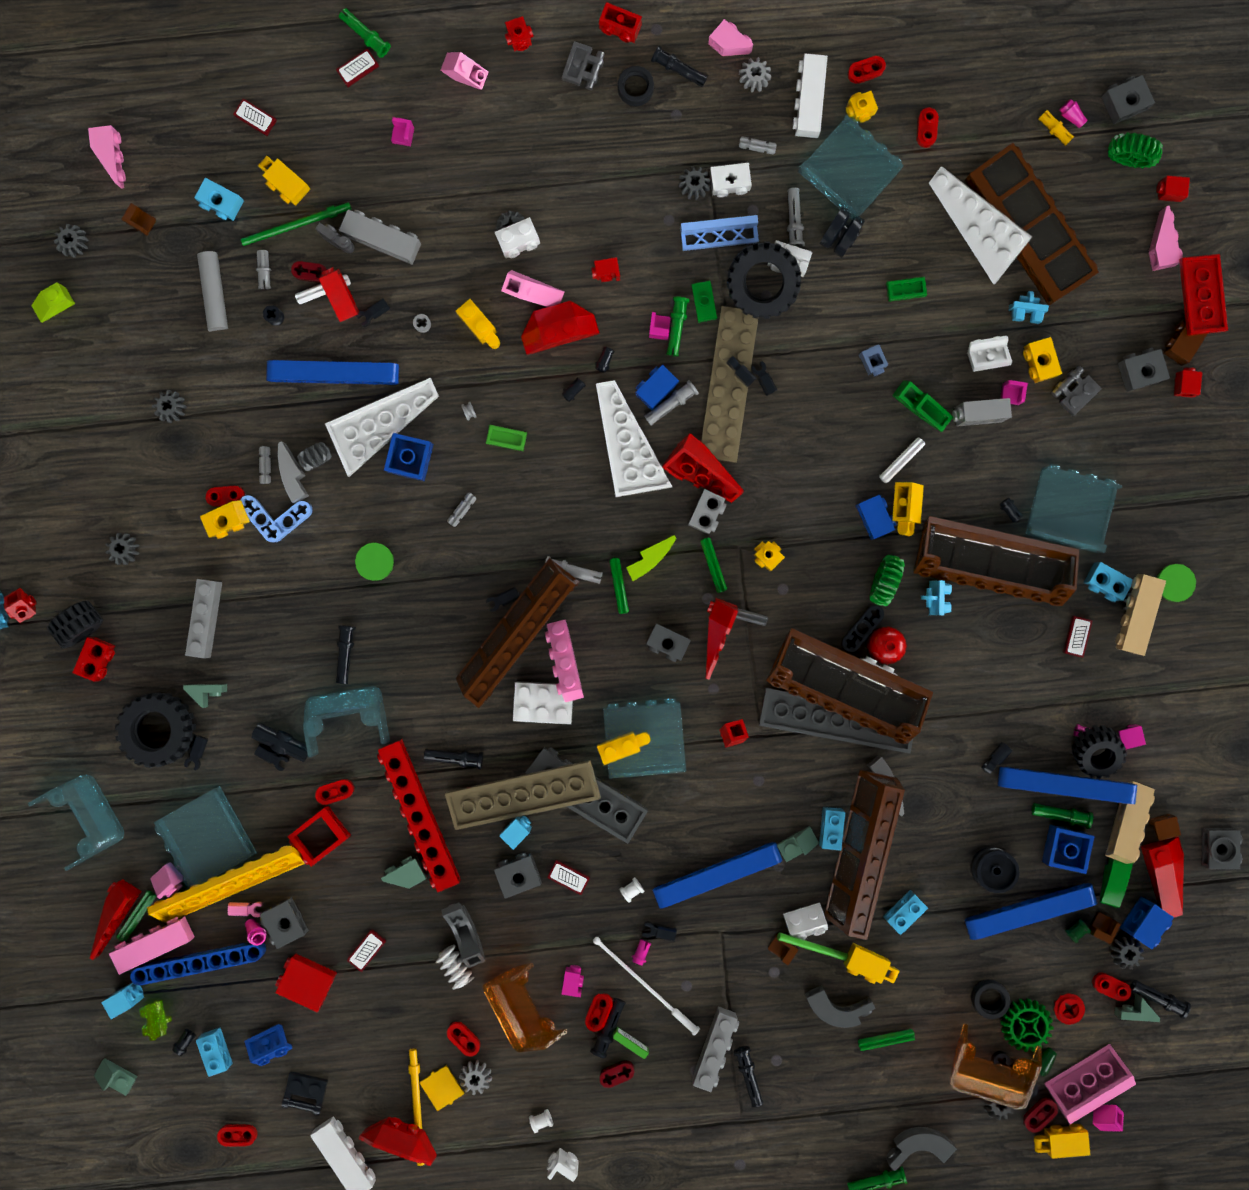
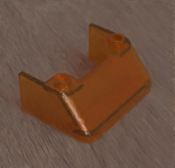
M533 963L516 966L483 985V990L511 1046L517 1052L545 1050L568 1033L567 1029L555 1030L553 1021L546 1017L541 1018L524 986L528 982L529 974L527 971L534 967Z
M964 1024L956 1046L950 1086L958 1092L1013 1109L1021 1110L1026 1108L1042 1068L1041 1047L1037 1046L1032 1060L1025 1058L1017 1059L1012 1068L1001 1064H994L992 1061L975 1057L976 1048L973 1043L967 1041L968 1025Z

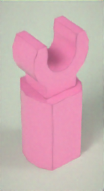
M229 902L228 916H249L251 914L253 917H260L262 912H257L255 908L257 906L261 907L263 902H255L253 905L250 903Z

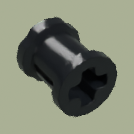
M267 306L263 310L264 319L271 325L279 326L283 323L284 314L276 306ZM274 313L276 318H272L271 314Z

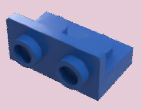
M280 1024L244 1041L250 1062L259 1066L268 1064L270 1059L286 1055L287 1051L292 1049V1044L287 1043L283 1027Z

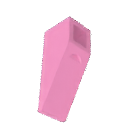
M111 125L88 128L91 149L114 183L120 188H124L126 176L121 164L124 159L119 144H121L120 133Z
M1166 206L1158 215L1149 249L1152 271L1174 267L1179 264V259L1183 257L1182 250L1178 245V232L1174 228V214L1170 210V206Z
M513 270L507 273L501 290L519 299L546 307L560 304L564 295L562 290Z

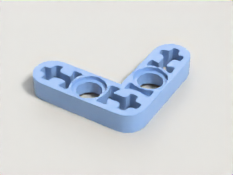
M247 495L240 500L250 521L267 541L273 543L283 539L312 514V506L308 502L299 501L274 521L255 497ZM247 500H248V501H252V500H253V503H252L251 505L253 506L254 509L257 510L256 512H254V511H253L251 508H249V507H247V508L245 507V506L247 505V503H246ZM300 506H307V508L305 509L307 512L306 514L300 513L299 515H297V517L300 518L299 520H297L296 516L291 514V512L293 511L297 514L301 510L299 508ZM259 514L266 516L264 524L257 523L256 518ZM287 516L293 519V524L290 527H285L283 524V520ZM269 525L271 530H277V537H269L271 532L265 527Z

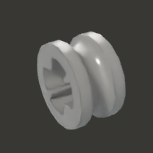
M419 314L413 319V326L418 332L425 333L431 328V321L425 314ZM419 320H421V321L427 320V322H425V323H426V326H425V327H423V326L418 327V326H417V325H419L418 321H419Z
M470 401L467 405H461L468 421L471 417H477Z

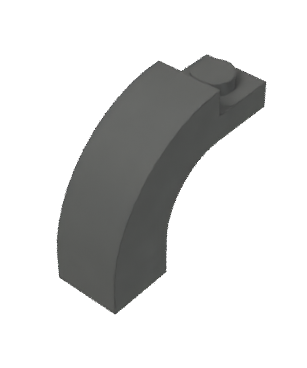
M456 903L441 909L442 916L455 935L461 959L467 968L485 962L486 959L478 933L466 907Z
M822 985L804 993L814 1013L824 1022L836 1027L849 1028L861 1024L859 1016H868L872 1013V1010L876 1009L870 997L850 1006L835 1005L828 999Z
M914 1127L901 1132L893 1139L897 1147L892 1148L888 1152L886 1160L889 1166L896 1171L909 1155L922 1150L933 1153L945 1163L957 1148L947 1136L938 1130L929 1127Z

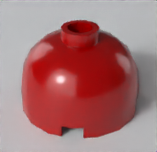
M892 627L876 629L869 636L867 642L871 658L885 665L894 664L901 660L907 648L906 639L903 634Z

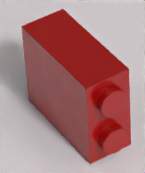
M295 954L292 958L288 957L283 967L286 971L283 976H279L275 984L278 987L275 993L318 1012L325 1001L337 972L299 954Z

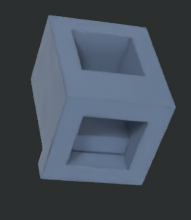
M879 344L859 354V358H861L868 375L873 374L875 377L885 372L884 368L888 366V363ZM870 360H875L876 366H872Z

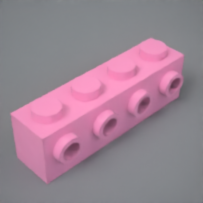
M566 620L547 624L548 631L545 632L547 643L551 642L552 648L548 650L551 660H555V666H552L554 676L559 678V683L556 684L558 694L563 696L565 702L584 698Z
M176 916L166 922L167 925L163 927L157 925L149 929L150 933L146 935L140 933L132 937V941L127 944L123 941L115 945V949L109 955L118 974L120 975L190 942L195 936L186 917L178 919Z

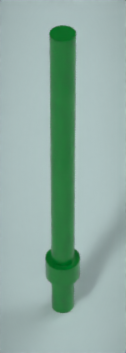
M349 202L336 207L333 205L327 207V210L242 238L241 242L243 246L328 217L330 219L338 217V214L352 210Z

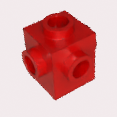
M523 16L505 22L507 33L504 35L508 46L512 45L514 51H523L532 45L531 38L534 37L530 25L526 26Z
M21 588L4 597V608L10 618H15L19 623L32 618L36 614V600L33 596L27 595Z

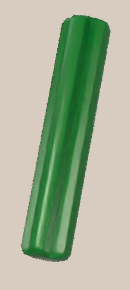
M709 537L701 540V545L716 591L718 593L727 590L711 539Z
M612 558L610 559V567L619 614H625L629 612L620 559Z
M147 890L116 935L119 941L126 942L148 910L147 907L156 898V894L153 891Z
M912 1029L859 1039L858 1046L861 1051L914 1041L915 1034Z

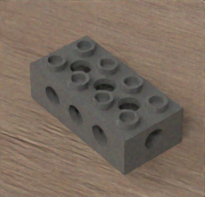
M595 776L601 798L567 807L628 844L647 814L648 808ZM608 802L610 808L603 810L600 808V804ZM624 812L627 817L624 820H619L616 814Z

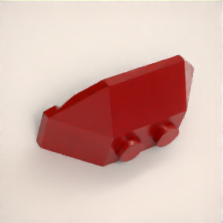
M567 301L533 311L521 338L526 355H530L600 333L594 314L572 301Z
M387 1117L365 1128L359 1136V1140L372 1147L409 1161L424 1163L428 1166L432 1165L437 1156L425 1130L420 1129L415 1124L404 1123L396 1117Z

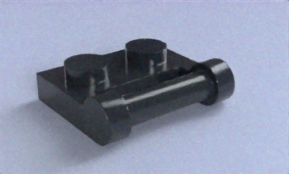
M290 1072L281 1107L286 1109L292 1107L314 1112V1115L319 1116L328 1080ZM291 1095L316 1099L317 1101L316 1104L291 1099Z

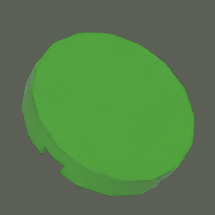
M366 544L361 547L356 555V569L365 579L372 581L382 580L393 570V554L383 544Z
M1181 564L1165 566L1156 577L1166 580L1162 596L1168 601H1184L1192 596L1196 587L1194 573L1190 568Z

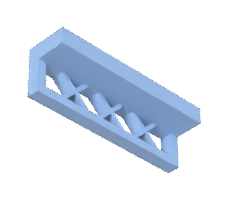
M758 215L681 223L682 249L687 251L759 242L757 230ZM753 228L754 238L746 239L741 235L744 229ZM726 231H732L736 234L735 238L731 241H727L722 235ZM707 233H713L717 236L713 243H708L703 237ZM685 235H694L698 238V241L694 245H686Z

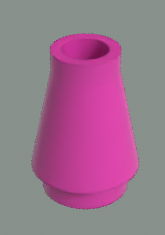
M1072 99L1067 101L1059 110L1062 113L1061 116L1078 128H1081L1088 121L1078 103Z
M255 919L247 920L245 927L248 942L256 946L261 945L266 940V930Z

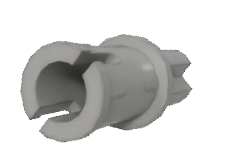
M257 250L256 271L258 272V289H264V281L265 288L271 289V268H269V254L267 250Z

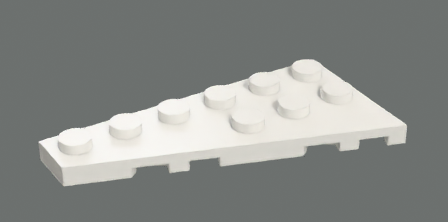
M940 167L929 184L992 283L996 284L1032 236L949 171Z
M431 378L325 423L348 477L391 440L393 433L398 434L439 397Z
M615 380L597 383L596 388L616 497L672 488Z

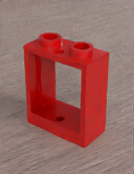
M331 267L323 271L319 281L339 321L342 322L358 315L359 309L340 270H334Z
M326 806L287 837L290 839V845L301 853L302 861L312 867L347 840L351 834L330 807ZM322 817L339 840L314 858L297 835Z

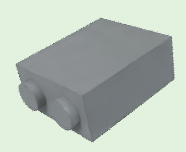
M1010 398L963 402L953 410V421L956 422V426L1002 423L1012 418Z

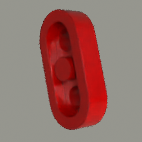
M872 56L853 63L848 70L849 80L852 83L859 84L881 76L886 68L885 60L880 56ZM872 66H877L878 70H873ZM854 72L860 73V76H855Z
M933 108L923 109L918 116L916 140L923 148L931 147L937 139L939 116ZM926 115H931L932 119H927ZM924 134H929L930 138H926Z
M224 486L209 489L205 498L209 505L221 507L232 501H240L246 494L241 487ZM236 492L237 497L233 499L231 494ZM216 493L218 498L213 500L212 496Z
M341 779L323 785L315 793L316 800L322 805H327L346 799L353 794L354 785L348 779ZM343 785L348 787L347 792L342 790ZM324 791L329 792L328 798L323 795Z
M1098 973L1093 977L1092 985L1098 992L1118 1001H1126L1130 998L1131 988L1124 981L1106 973ZM1106 981L1107 985L1102 987V983ZM1124 989V993L1120 995V990Z
M603 993L594 997L585 1018L586 1027L590 1031H600L605 1027L613 1007V1000L610 995ZM603 1000L606 1001L605 1007L603 1006ZM596 1018H598L599 1020L598 1024H596L595 1022Z
M462 1022L450 1024L447 1030L448 1039L464 1055L469 1057L475 1056L480 1049V1040ZM454 1029H460L461 1033L456 1034ZM468 1043H474V1047H469Z
M250 1124L225 1125L217 1134L218 1142L225 1147L250 1146L257 1138V1130ZM226 1132H230L232 1136H227ZM245 1132H250L251 1136H246Z

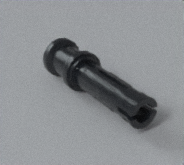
M661 46L657 47L651 59V62L659 63L665 67V70H672L700 87L704 86L708 78L707 75L678 60L675 54L671 55L662 50Z
M338 625L340 636L339 641H337L339 657L336 683L348 684L351 648L354 646L353 633L356 627Z
M425 749L424 761L460 764L462 768L471 766L482 769L484 755L483 752L476 754L468 753L466 750L458 753Z
M1137 980L1131 983L1130 988L1132 992L1162 1005L1164 1010L1172 1011L1182 1019L1188 1016L1191 1009L1189 1002H1182L1172 994H1163Z
M614 998L613 1007L605 1027L597 1033V1041L594 1048L590 1050L592 1054L600 1058L607 1057L606 1052L609 1044L613 1042L612 1035L626 1004L625 1001Z
M742 1046L736 1048L733 1053L738 1059V1070L743 1073L752 1107H759L763 1105V1100L754 1074L755 1064L750 1057V1047Z

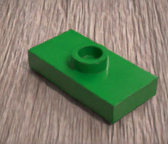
M925 277L886 282L888 302L927 296Z
M711 281L692 284L698 323L717 320Z

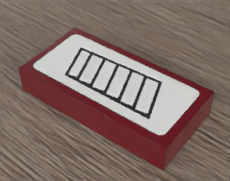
M367 48L337 68L336 71L346 86L350 87L378 68L379 65Z
M244 98L233 113L236 118L265 136H268L277 121L276 118Z
M1072 616L1063 653L1084 658L1092 620Z
M558 860L555 861L547 878L579 895H582L590 879L589 876Z
M371 929L347 961L362 972L386 943V940Z

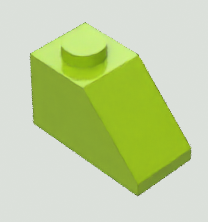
M56 282L42 290L31 306L40 322L43 323L71 307L75 302L66 287Z

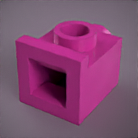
M570 965V967H566L562 995L581 998L582 989L578 987L582 988L584 976L580 975V966Z

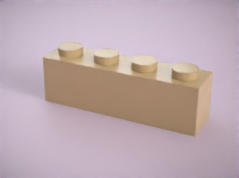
M1137 574L1131 584L1133 590L1131 596L1126 601V614L1121 619L1122 628L1115 640V644H1117L1116 649L1145 656L1166 580L1144 574Z
M1134 781L1128 783L1138 785L1136 804L1119 803L1105 856L1125 864L1135 863L1139 858V846L1145 837V824L1148 823L1150 818L1149 809L1155 800V789Z

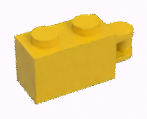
M266 156L258 164V167L265 172L262 175L266 179L265 184L272 191L278 190L281 193L279 197L287 204L291 202L296 206L309 192V186L278 158L274 162Z
M471 299L456 310L459 318L482 344L486 342L492 349H497L500 346L499 338L495 335L497 333L495 327Z
M895 482L892 521L898 522V533L900 535L912 536L915 524H921L924 485L913 482Z
M633 731L598 744L597 748L603 764L606 765L641 752L640 747L650 742V735L647 732L635 735Z
M852 943L848 952V958L844 961V965L849 973L855 976L861 974L865 976V980L873 984L875 982L882 984L884 979L895 983L900 972L899 969L890 965L891 962L888 958L855 943ZM888 970H891L889 976H887V975H886L887 971H888Z
M1070 1124L1067 1127L1052 1125L1050 1128H1044L1045 1135L1034 1136L1035 1152L1048 1153L1052 1159L1090 1155L1089 1134L1080 1124Z

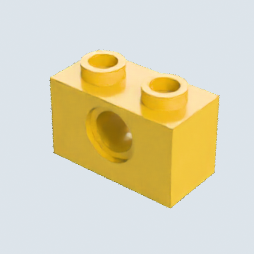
M1051 337L1024 346L1023 355L1029 363V375L1034 380V383L1062 374ZM1038 356L1044 359V365L1038 363Z
M232 501L200 516L208 537H217V539L228 536V532L231 530L236 532L243 529L244 524L250 522L242 501Z

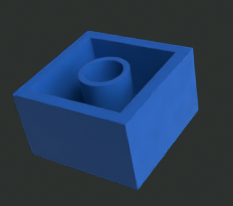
M393 433L384 471L425 482L434 444L429 441Z
M1050 825L1042 862L1051 867L1087 874L1095 836L1082 831Z
M1140 897L1119 928L1148 948L1153 949L1160 943L1163 933L1171 927L1174 917L1154 903Z

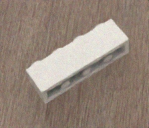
M804 54L803 60H799L798 72L801 73V79L797 80L796 91H799V98L795 99L794 110H798L797 117L793 119V129H796L795 136L819 137L828 56Z
M333 1116L316 1127L310 1136L345 1189L370 1190L376 1181L375 1174L364 1163L363 1155L354 1148V1142L351 1137L346 1136L341 1122L339 1120L336 1121Z

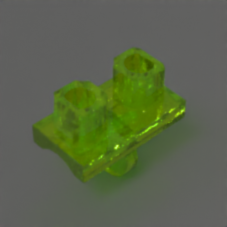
M157 1000L140 1008V1016L147 1018V1024L143 1025L142 1028L143 1036H148L150 1041H155L158 1037L166 1035L167 1023L172 1021V1016L165 1015L162 1000Z

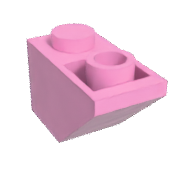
M725 19L709 36L708 44L722 56L746 55L752 52V40L747 35H742L732 22L728 23Z
M461 52L447 53L440 70L455 81L482 90L488 75L487 70Z
M171 862L164 865L150 878L159 899L164 896L170 897L173 893L175 894L183 887L181 883L186 879Z

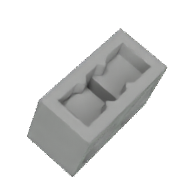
M704 489L688 526L708 535L711 531L715 532L719 523L716 521L718 514L722 515L727 505L724 503L725 498ZM709 499L717 501L716 509H710L707 506ZM705 516L709 519L710 523L707 527L700 525V517Z

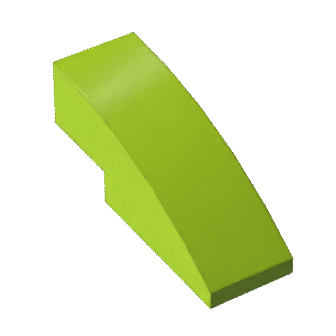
M675 535L640 552L643 559L626 567L632 581L644 576L664 558L676 540Z

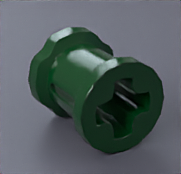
M1079 918L1075 925L1065 930V933L1077 944L1081 937L1086 933L1090 934L1091 931Z

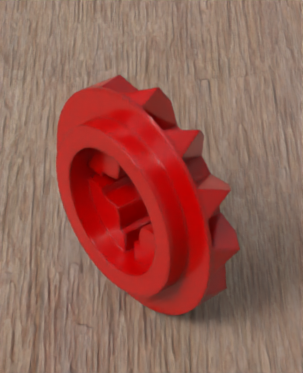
M1067 993L1060 995L1057 1001H1055L1053 1010L1060 1022L1071 1025L1083 1018L1085 1006L1080 997ZM1065 1003L1072 1006L1071 1012L1073 1014L1069 1013L1068 1011L1064 1012V1010H1066Z

